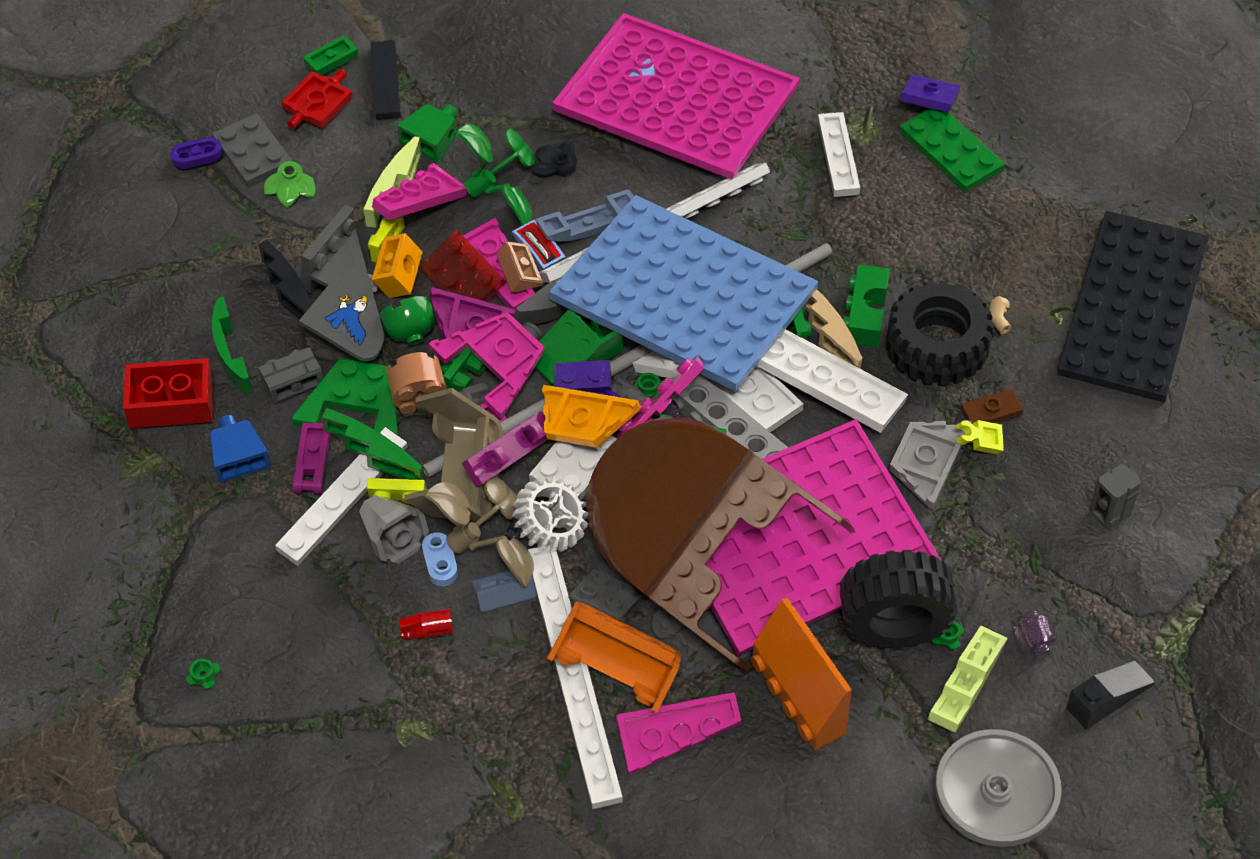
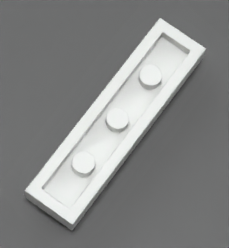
M843 112L818 114V126L834 197L859 195L860 185Z

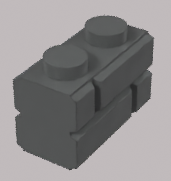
M309 347L303 350H294L288 356L278 360H268L263 366L258 367L261 382L273 404L315 388L323 380L321 368Z
M1120 464L1112 469L1111 473L1107 472L1098 478L1090 514L1105 529H1111L1119 523V520L1123 521L1132 515L1141 484L1137 473L1130 470L1126 465Z

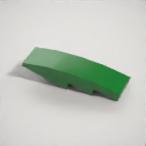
M328 408L325 409L322 416L323 431L344 437L345 449L367 456V467L403 479L422 480V466L400 446L354 418Z

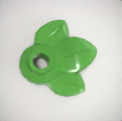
M286 161L278 167L277 173L268 177L264 184L265 195L277 194L280 203L288 209L294 204L299 195L314 198L316 188L313 179L303 173L302 167L297 162ZM288 170L294 171V173L291 175L285 174V172Z

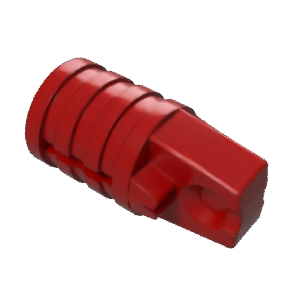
M446 608L445 610L440 609L426 613L421 612L420 614L399 619L401 638L427 639L428 637L433 638L440 635H452L453 628L450 609Z

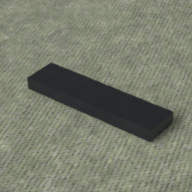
M395 40L371 42L376 120L401 118Z

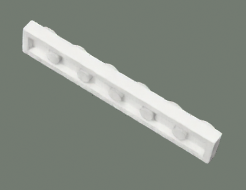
M386 427L380 432L404 451L407 449V442ZM360 454L275 545L276 551L299 566L367 492L368 478H380L384 472L367 467V456Z

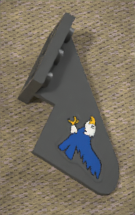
M345 204L301 255L302 284L306 291L311 294L317 286L321 285L327 288L301 317L299 324L358 360L371 361L379 355L382 349L384 332L355 229L354 208Z

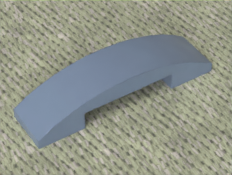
M628 189L606 196L605 204L565 217L558 211L536 218V224L546 239L550 241H572L587 238L603 232L634 196Z

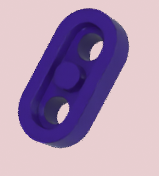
M206 137L178 144L172 148L170 155L175 167L187 169L215 162L221 158L223 152L218 139Z

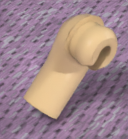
M998 296L991 301L989 310L992 314L994 327L1003 335L1011 329V325L1003 316L1004 312L1007 311L1006 307L1009 308L1010 304L1006 298Z

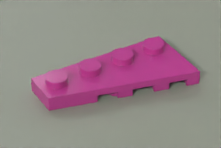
M432 163L428 166L427 171L420 170L415 173V177L412 180L405 179L400 182V187H391L374 197L372 208L384 218L390 220L465 197L467 189L461 182Z
M735 692L660 706L657 713L652 711V708L616 715L628 776L741 724Z

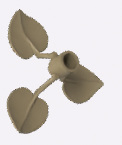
M490 478L485 482L484 488L486 495L495 506L473 523L469 522L471 513L467 510L468 500L456 485L450 482H441L431 487L424 497L431 500L450 521L456 524L453 528L454 531L446 537L450 549L457 554H461L468 548L473 551L477 547L496 543L497 550L503 561L523 588L526 587L534 570V561L530 552L519 540L515 538L508 540L506 536H500L478 542L481 535L479 526L498 510L507 519H514L512 515L516 508L513 504L518 498L516 493L500 478Z

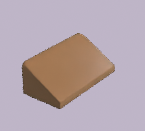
M505 241L498 251L497 257L511 292H520L542 286L543 281L528 244Z

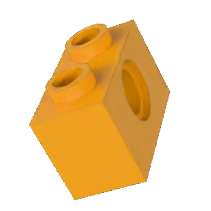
M406 233L384 237L373 273L372 281L388 298L411 294L421 260L422 251Z

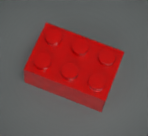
M209 359L125 364L123 410L129 428L213 422V375Z

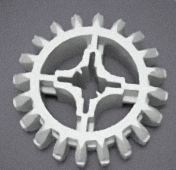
M553 476L547 477L545 480L540 477L534 482L527 483L525 488L518 492V498L513 504L516 510L513 512L512 517L519 520L515 523L514 528H522L523 532L520 534V538L527 536L530 539L528 546L537 543L538 549L543 551L550 545L552 552L556 550L564 552L567 548H572L576 545L577 540L584 536L585 533L583 531L588 525L585 521L588 512L582 509L586 506L587 502L579 501L578 498L581 492L574 493L572 491L573 484L564 486L563 478L555 482ZM540 496L549 497L547 502H537L534 499ZM563 527L567 529L565 533L552 532L554 528L560 529Z

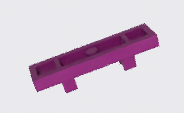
M541 411L461 463L476 487L485 483L548 440L544 432L545 417Z

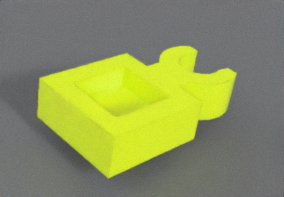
M979 420L973 424L968 421H962L956 425V429L965 432V435L956 439L957 443L966 445L969 442H973L974 450L992 454H999L1004 451L1002 425Z

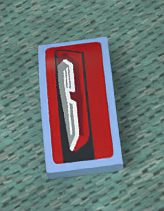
M535 220L512 231V235L518 243L528 244L534 262L540 271L564 260L565 256L554 241L546 239Z

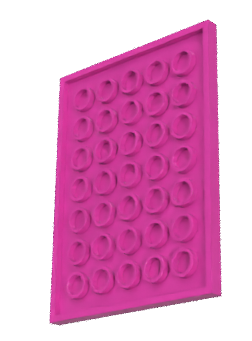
M623 13L553 101L552 110L733 179L799 87L800 78ZM648 58L651 60L647 64H642ZM654 66L655 75L642 76L640 69ZM632 72H635V73L639 74V76H629V75H630Z

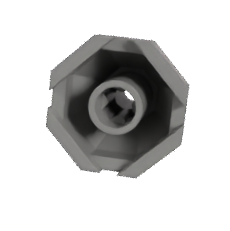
M373 495L364 501L359 510L374 553L381 561L387 562V559H390L393 563L404 561L419 551L422 545L419 542L421 536L426 537L429 532L425 515L419 509L382 496Z

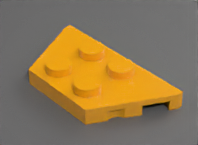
M543 385L542 392L545 396L543 414L546 418L544 421V432L549 440L597 448L641 408L638 400Z

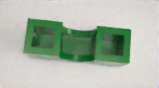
M858 264L856 275L851 274L849 290L854 292L853 296L848 295L846 311H850V316H844V323L852 334L856 345L879 348L884 310L869 307V305L885 306L889 268Z

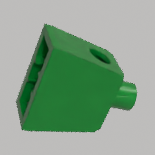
M430 104L424 105L397 125L399 142L406 145L414 137H420L422 155L438 163L456 138L455 117L458 114L456 109L450 104L445 105L441 110Z

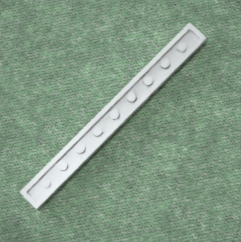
M766 163L754 164L738 172L735 178H726L666 209L681 217L689 218L699 213L698 208L704 205L711 207L720 202V197L726 194L728 197L742 191V186L746 184L752 186L763 181L762 176L770 173ZM588 248L540 271L539 274L542 281L551 282L554 280L557 283Z
M548 545L543 551H540L538 547L528 549L534 561L532 577L552 649L572 607L568 598L557 551L552 552L550 545ZM554 658L592 809L622 803V794L588 667L580 661L579 663H572L571 666H567Z

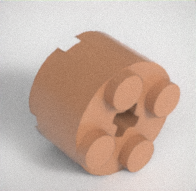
M417 352L401 356L396 359L397 364L391 368L389 365L386 369L393 403L400 409L402 414H411L416 411V408L422 407L416 403V397L447 389L438 357L434 356V359L429 358L427 353Z

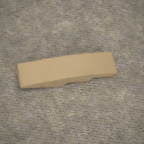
M816 290L804 306L805 310L809 312L808 320L811 327L820 334L818 345L827 352L861 369L862 356L852 334L833 306Z

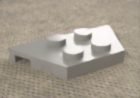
M934 421L932 423L910 422L890 463L889 470L922 502L933 509L963 446L957 443L956 439L965 435V432L956 429V425H946V421Z

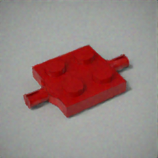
M339 69L329 78L312 71L281 101L282 108L294 114L286 122L289 128L292 127L294 130L301 121H308L323 128L353 98L352 91L340 84L347 77V73Z

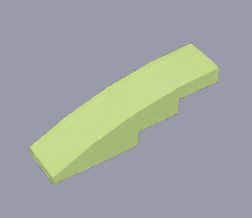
M414 137L408 142L380 175L364 207L366 226L376 228L381 215L372 208L373 198L391 187H400V182L405 179L412 180L414 178L422 155L420 137Z
M983 626L979 627L960 656L957 666L946 682L941 696L930 711L928 720L956 733L1007 642V637Z

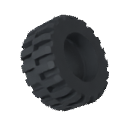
M933 281L923 283L921 287L916 285L909 288V293L907 291L903 292L898 297V300L894 302L891 314L889 315L886 342L887 349L890 351L889 356L894 363L898 362L897 367L903 373H909L910 378L916 381L918 378L922 379L925 384L932 385V382L939 383V386L948 385V382L952 381L956 384L964 381V377L968 379L974 376L977 370L982 369L986 358H988L994 323L992 322V314L986 308L987 304L983 299H977L975 292L970 289H963V286L960 284H947L948 281H939L937 284H933ZM928 325H943L952 328L961 337L952 341H936L927 338L918 330Z
M891 550L886 551L885 554L879 555L877 553L871 555L867 560L862 559L858 561L855 567L851 566L840 583L839 590L844 626L858 642L862 641L868 646L876 645L882 649L887 647L902 649L903 646L914 647L922 642L928 643L935 636L940 637L952 626L957 616V602L950 568L934 555L929 556L926 552L918 551L916 553L911 550L895 552Z

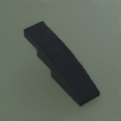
M266 239L259 244L262 262L268 268L270 282L276 286L279 303L300 320L311 307L307 291L289 262Z

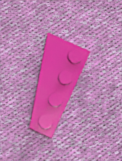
M496 218L453 241V249L508 308L516 309V307L535 293L533 289L511 292L497 257L498 251L507 239L504 233L501 232Z
M697 356L692 360L686 358L677 367L676 370L679 373L672 379L667 377L657 387L659 392L652 399L647 397L640 403L641 408L639 412L618 429L617 439L633 427L652 420L651 416L653 414L656 416L661 414L672 401L670 397L673 394L679 395L704 369V363Z

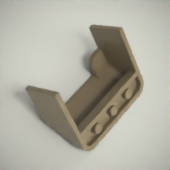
M453 388L416 397L417 404L434 414L432 423L433 433L441 441L445 442L441 482H450L465 494L468 500L467 510L471 513L469 521H478L495 504L486 495L485 483L476 487L461 463L503 435L501 423L494 415ZM429 489L404 496V501L431 517L448 519L431 500L424 497Z

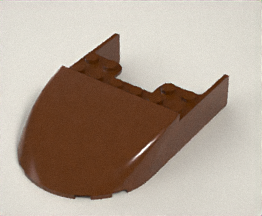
M685 417L653 419L639 424L621 435L609 446L598 461L592 473L586 496L587 523L590 535L606 562L642 593L746 671L751 669L748 663L698 626V622L722 589L720 577L708 568L706 564L740 518L756 528L768 527L773 523L790 498L797 494L848 532L852 533L855 529L839 514L736 440L707 423Z

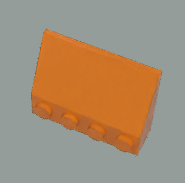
M786 597L780 601L753 643L751 662L758 673L762 672L767 679L766 683L770 692L774 696L778 695L782 701V707L786 716L789 719L793 718L797 723L801 738L805 742L809 741L814 750H817L846 735L852 689Z

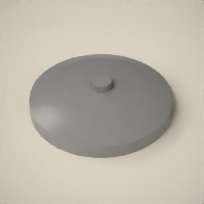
M989 729L968 734L948 748L938 766L935 792L943 815L961 834L981 844L1009 847L1029 842L1049 827L1060 804L1061 781L1052 759L1038 744L1015 732Z

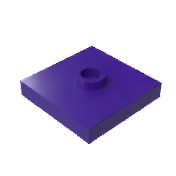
M912 74L902 91L900 101L948 113L959 94L960 85Z

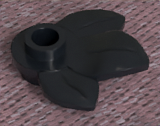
M563 142L558 147L553 145L539 147L536 150V156L540 161L530 171L541 176H548L555 172L562 176L573 173L576 170L577 164L574 146Z

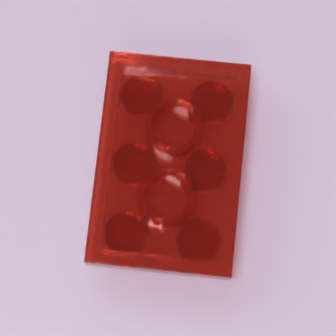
M458 230L449 236L419 265L441 290L485 302L507 283Z

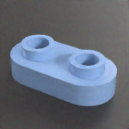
M438 532L431 533L424 538L422 542L423 555L431 582L437 586H448L457 579V564L454 553L447 544V536ZM443 566L447 567V568L444 569V570L438 569L439 567H443Z

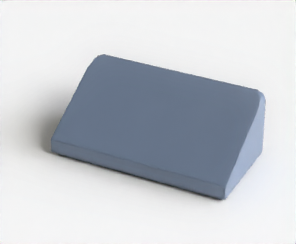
M511 570L471 582L482 612L536 597L533 577L531 576L528 585L523 588Z

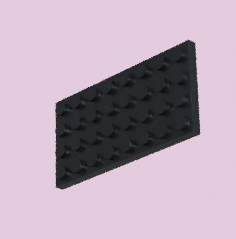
M1105 211L1057 375L1165 403L1209 236Z

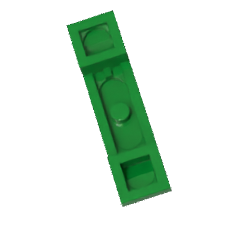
M218 297L212 315V333L220 364L227 377L240 391L246 395L253 394L243 358L231 359L224 335L233 333L224 297Z

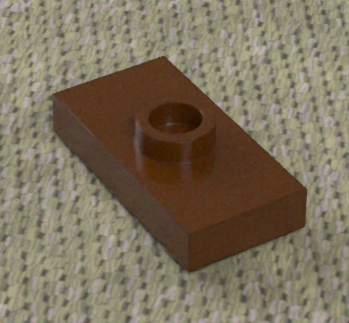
M1012 389L961 404V411L965 419L972 421V424L978 420L998 423L1023 415V408Z

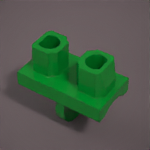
M468 348L446 365L439 359L447 389L453 388L456 391L472 386L473 378L466 374L468 371L481 375L486 369V366Z

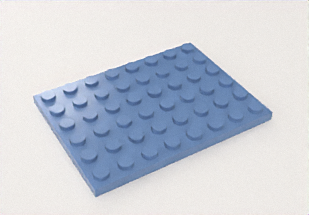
M635 195L549 291V299L679 364L686 358L692 360L697 356L704 363V369L700 374L736 391L818 289L819 281Z

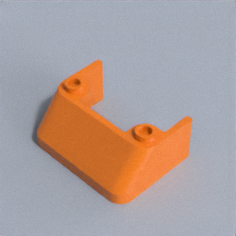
M576 601L550 651L548 659L553 661L555 658L567 666H571L572 663H579L580 661L633 687V692L637 694L635 698L639 702L651 706L653 703L652 711L657 713L679 670L682 654L672 646L587 604Z

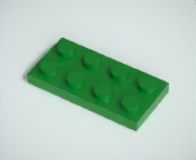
M928 109L900 125L899 133L964 193L969 192L1004 171L1005 163L949 112Z

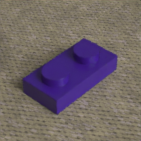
M610 360L555 363V387L579 391L612 390Z

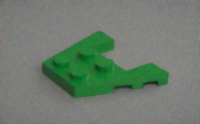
M340 358L293 415V426L302 427L303 423H320L325 407L378 415L374 430L380 433L386 427L398 436L396 406L393 403L386 376L388 366Z

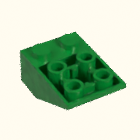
M568 310L539 341L544 346V354L535 368L555 387V363L609 360L623 351V335L572 310Z

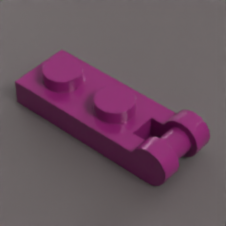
M321 423L302 424L293 480L294 493L303 494L304 491H313V494H323L331 433L323 431V424ZM305 475L314 476L313 480H304Z

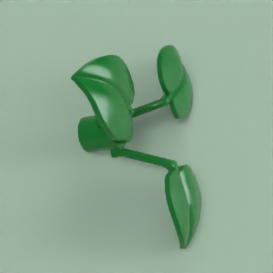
M473 124L462 126L455 134L461 137L483 161L478 169L472 173V176L464 181L469 194L477 198L484 192L489 195L494 191L502 190L521 225L529 223L532 218V208L526 197L517 187L511 188L509 184L493 187V183L496 182L493 174L517 156L525 167H531L535 163L532 150L524 143L521 136L515 130L508 129L505 131V139L514 153L491 171L489 169L483 170L487 163L493 161V154L490 151L491 144L478 126Z

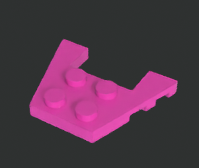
M508 312L477 323L474 328L464 332L459 330L451 333V337L440 341L436 339L429 343V349L445 365L468 348L502 381L500 385L484 397V403L500 419L504 417L544 354V346Z

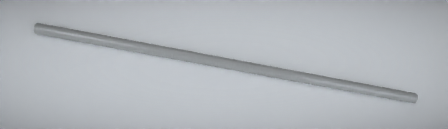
M825 243L785 266L802 272L831 256L833 252L831 247ZM640 345L611 361V377L632 366L633 362L653 350ZM545 398L500 422L503 435L540 411L543 414ZM444 454L422 465V470L428 478L442 471Z

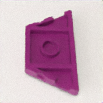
M433 287L429 293L442 339L451 337V333L459 330L464 332L474 328L475 324L506 312L513 317L515 309Z

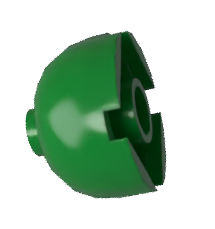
M425 296L400 300L401 306L393 309L391 304L380 312L379 317L387 335L394 341L408 343L410 346L423 342V337L429 334L435 322L430 299L427 300Z

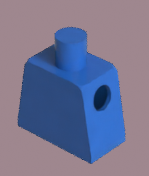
M232 415L220 418V428L214 429L210 433L214 466L219 483L271 467L266 447L250 421L244 420L236 423L235 417Z

